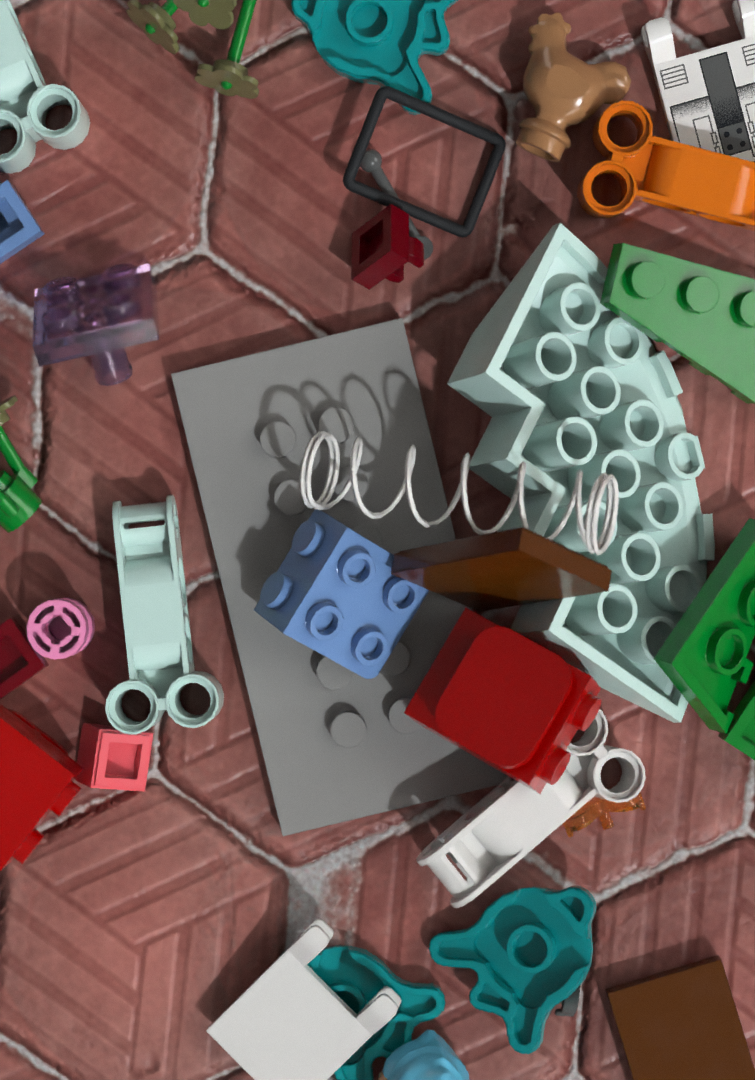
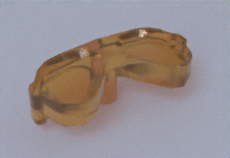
M641 792L630 801L621 803L597 798L582 806L563 825L567 836L570 838L574 836L573 832L582 830L598 817L603 830H608L614 827L610 812H628L639 808L641 811H645L646 805Z

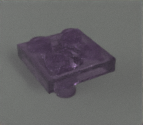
M150 263L139 266L118 264L106 269L100 275L78 280L73 277H61L48 282L43 288L35 289L32 346L39 367L90 355L97 383L105 386L116 385L129 379L133 374L125 347L159 340L156 282Z

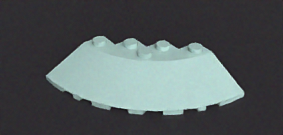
M558 223L553 225L472 333L447 384L492 417L470 461L469 469L511 499L517 484L519 464L523 461L526 463L523 499L525 515L531 531L546 538L552 535L566 512L574 489L576 474L580 469L583 472L581 488L583 524L585 523L589 495L598 476L603 473L607 475L613 474L618 482L619 505L617 520L612 539L604 553L600 555L596 553L591 554L586 548L580 536L575 505L565 526L558 536L552 540L612 570L609 591L521 605L510 629L556 653L568 664L589 674L601 688L673 723H681L688 702L653 658L707 581V561H714L713 515L702 514L695 479L705 469L704 459L698 436L686 431L683 410L677 395L683 393V390L665 351L657 352L646 334L600 304L608 268L593 251L564 225ZM606 487L598 513L597 542L605 517ZM518 499L510 516L497 532L523 527L519 515Z

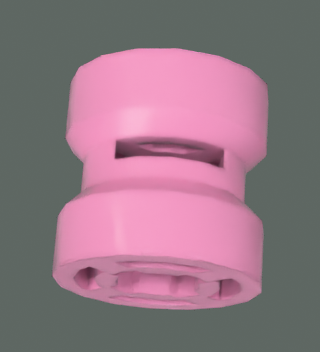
M69 597L48 600L37 606L30 614L26 626L27 637L33 649L41 656L53 660L68 658L84 650L92 641L95 632L94 617L89 608L80 600Z

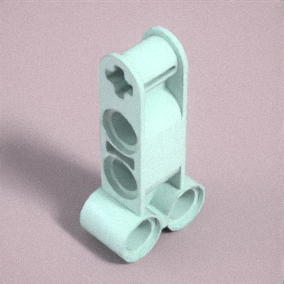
M0 0V131L8 128L15 129L18 136L14 148L8 153L0 155V172L11 174L20 172L30 165L35 157V142L42 139L45 143L56 149L66 150L75 148L86 138L89 132L90 120L88 112L73 91L63 85L46 84L10 0ZM58 105L72 107V119L67 126L59 130L46 128V116L52 108Z
M167 495L165 502L122 506L120 500L114 501L112 506L113 530L129 680L119 683L110 691L105 705L108 721L116 730L124 734L136 735L153 727L160 721L165 710H167L174 722L183 727L197 728L204 726L219 714L224 703V692L222 685L214 676L207 672L195 671L174 495ZM165 521L164 525L129 529V525L134 523ZM198 683L209 692L211 698L210 707L205 714L192 715L182 707L180 693L186 684ZM130 689L139 690L149 698L151 704L150 714L144 721H133L123 713L121 706L122 698L125 692Z

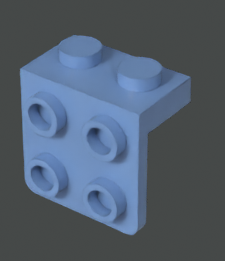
M316 509L310 518L302 523L295 532L292 539V547L277 572L273 573L265 581L261 589L260 600L255 606L254 611L283 634L363 678L372 679L380 673L430 590L391 574L394 559L392 553L361 536L322 510Z

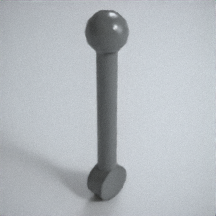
M367 149L360 167L366 172H371L382 192L399 198L381 168V154L374 149ZM409 216V236L417 238L423 243L424 260H426L433 252L432 241L419 234Z

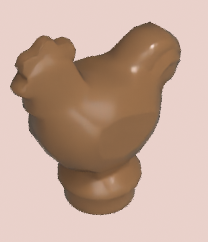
M560 13L552 15L541 14L537 19V24L528 28V32L532 37V41L528 46L531 58L523 76V90L529 103L535 109L536 116L523 119L519 123L521 131L516 144L537 157L552 162H559L564 150L569 149L571 146V140L565 131L566 127L586 121L603 104L612 105L623 99L630 89L631 79L626 67L617 62L588 64L568 53L566 36L571 32V25L564 22Z

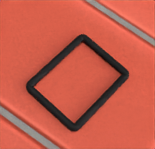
M384 86L375 93L345 170L343 184L346 189L384 206L393 204L415 219L458 237H467L475 227L505 151L506 143L504 138L498 133L397 89ZM386 98L494 145L463 225L355 180Z

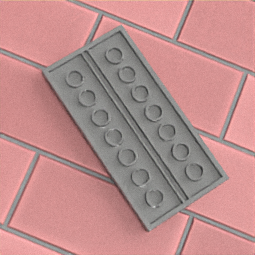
M403 318L172 373V381L282 836L499 785L508 777L506 774L422 727L404 714L465 607L473 611L472 608L429 591L380 673L372 679L363 678L283 634L254 611L255 606L260 600L261 589L265 581L273 573L277 572L292 547V539L295 532L302 523L310 518L315 510L314 508L310 509L304 503L300 493L299 478L304 451L310 439L317 432H331L337 440L340 453L339 475L336 487L327 504L337 498L350 477L352 445L354 440L360 436L363 442V449L356 477L361 501L366 509L373 513L382 512L394 501L405 478V461L408 448L414 444L416 447V459L411 475V488L416 510L420 517L426 521H436L447 510L448 505ZM325 438L321 441L316 451L312 465L311 493L314 501H317L320 497L328 473L329 453ZM352 484L340 502L328 510H322L393 555L403 550L456 540L450 514L437 526L424 527L417 521L410 509L406 490L394 509L382 518L372 519L363 513L355 499Z

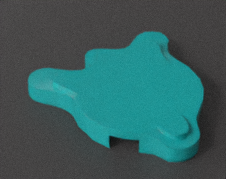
M291 0L295 18L308 29L318 54L326 65L338 75L357 83L375 84L381 87L389 86L431 104L432 91L418 64V59L424 54L440 56L449 49L450 36L444 20V13L458 0ZM399 104L404 111L411 115L421 114L415 110H412L408 107Z
M576 885L562 890L542 887L519 888L500 896L490 904L473 926L461 930L443 931L433 936L429 943V952L431 958L441 966L471 968L477 973L478 981L469 993L470 1003L478 1010L494 1013L502 1017L506 1024L507 1036L512 1048L521 1054H530L536 1051L543 1042L545 1023L551 1010L558 1003L572 995L585 980L589 972L593 956L591 923L596 913V901L587 889Z
M346 945L326 947L307 964L356 1014L385 986L392 988L402 1000L396 1015L373 1034L334 1073L337 1080H374L373 1061L376 1058H388L395 1049L412 1041V1033L415 1026L421 1022L438 1017L444 1011L445 995L439 986L433 983H412L401 979L389 969L383 960L365 949Z

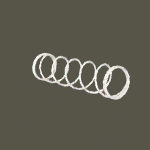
M320 431L310 439L304 451L299 478L300 493L304 503L310 509H330L340 502L352 484L355 499L363 513L372 519L382 518L394 509L406 490L412 513L417 521L427 528L435 527L445 520L455 508L461 496L465 516L471 528L478 535L494 533L502 527L518 499L522 526L529 529L523 499V482L526 472V463L524 461L519 464L517 484L503 517L491 530H481L473 522L468 506L467 476L471 461L469 453L463 456L461 480L449 507L436 521H426L418 514L412 496L411 475L416 459V447L414 444L408 448L405 461V478L396 498L387 509L377 513H373L365 508L357 486L356 473L360 465L363 442L360 436L354 440L352 445L350 477L341 493L329 504L327 503L332 497L339 475L340 453L337 440L331 432ZM325 438L329 453L328 473L322 493L318 500L314 501L311 493L312 465L316 451L321 441ZM580 469L576 474L574 489L566 512L548 539L553 540L558 536L575 505L580 536L591 554L596 553L600 555L608 548L615 529L619 505L618 482L613 474L607 475L603 473L598 476L589 495L585 523L583 524L581 504L583 472ZM606 487L605 517L597 542L598 513Z

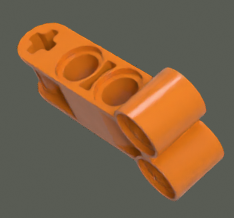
M633 101L614 103L597 118L593 127L592 138L596 149L602 156L606 157V161L594 165L582 176L578 184L577 197L580 206L587 214L595 218L608 219L624 212L632 204L633 200L755 231V162L652 136L653 123L650 114L642 105ZM625 116L631 119L637 129V139L634 145L620 147L609 139L607 124L610 118ZM609 174L618 180L622 193L616 205L603 206L593 198L591 186L596 176Z

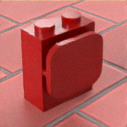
M465 607L404 714L422 727L541 794L547 783L554 785L564 773L571 753L566 751L577 730L586 731L594 721L601 706V699L597 697L601 688L592 676L568 664L556 653L512 629L495 624Z
M0 704V871L13 859L23 864L45 837V835L37 830L38 826L50 811L60 817L82 789L73 781L83 769L82 766L69 757L62 745L15 710L7 709L2 704Z

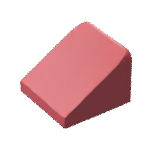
M84 723L81 730L77 763L83 769L75 780L90 788L145 792L153 733L145 731L136 735L124 734L113 726Z

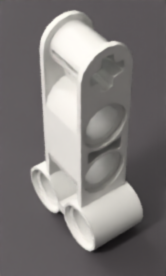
M599 709L594 721L584 732L581 739L568 745L566 751L571 753L569 763L560 779L554 785L547 783L541 794L508 776L435 838L418 855L417 863L420 866L428 865L453 896L450 903L454 908H460L479 896L594 796L615 803H621L635 798L643 789L646 776L645 767L641 759L632 751L603 745L608 734V722L602 710ZM616 758L622 768L621 779L615 787L606 789L601 782V769L606 761ZM446 854L449 855V857L465 875L466 881L461 876V874L456 870V868L452 865V863L448 860Z

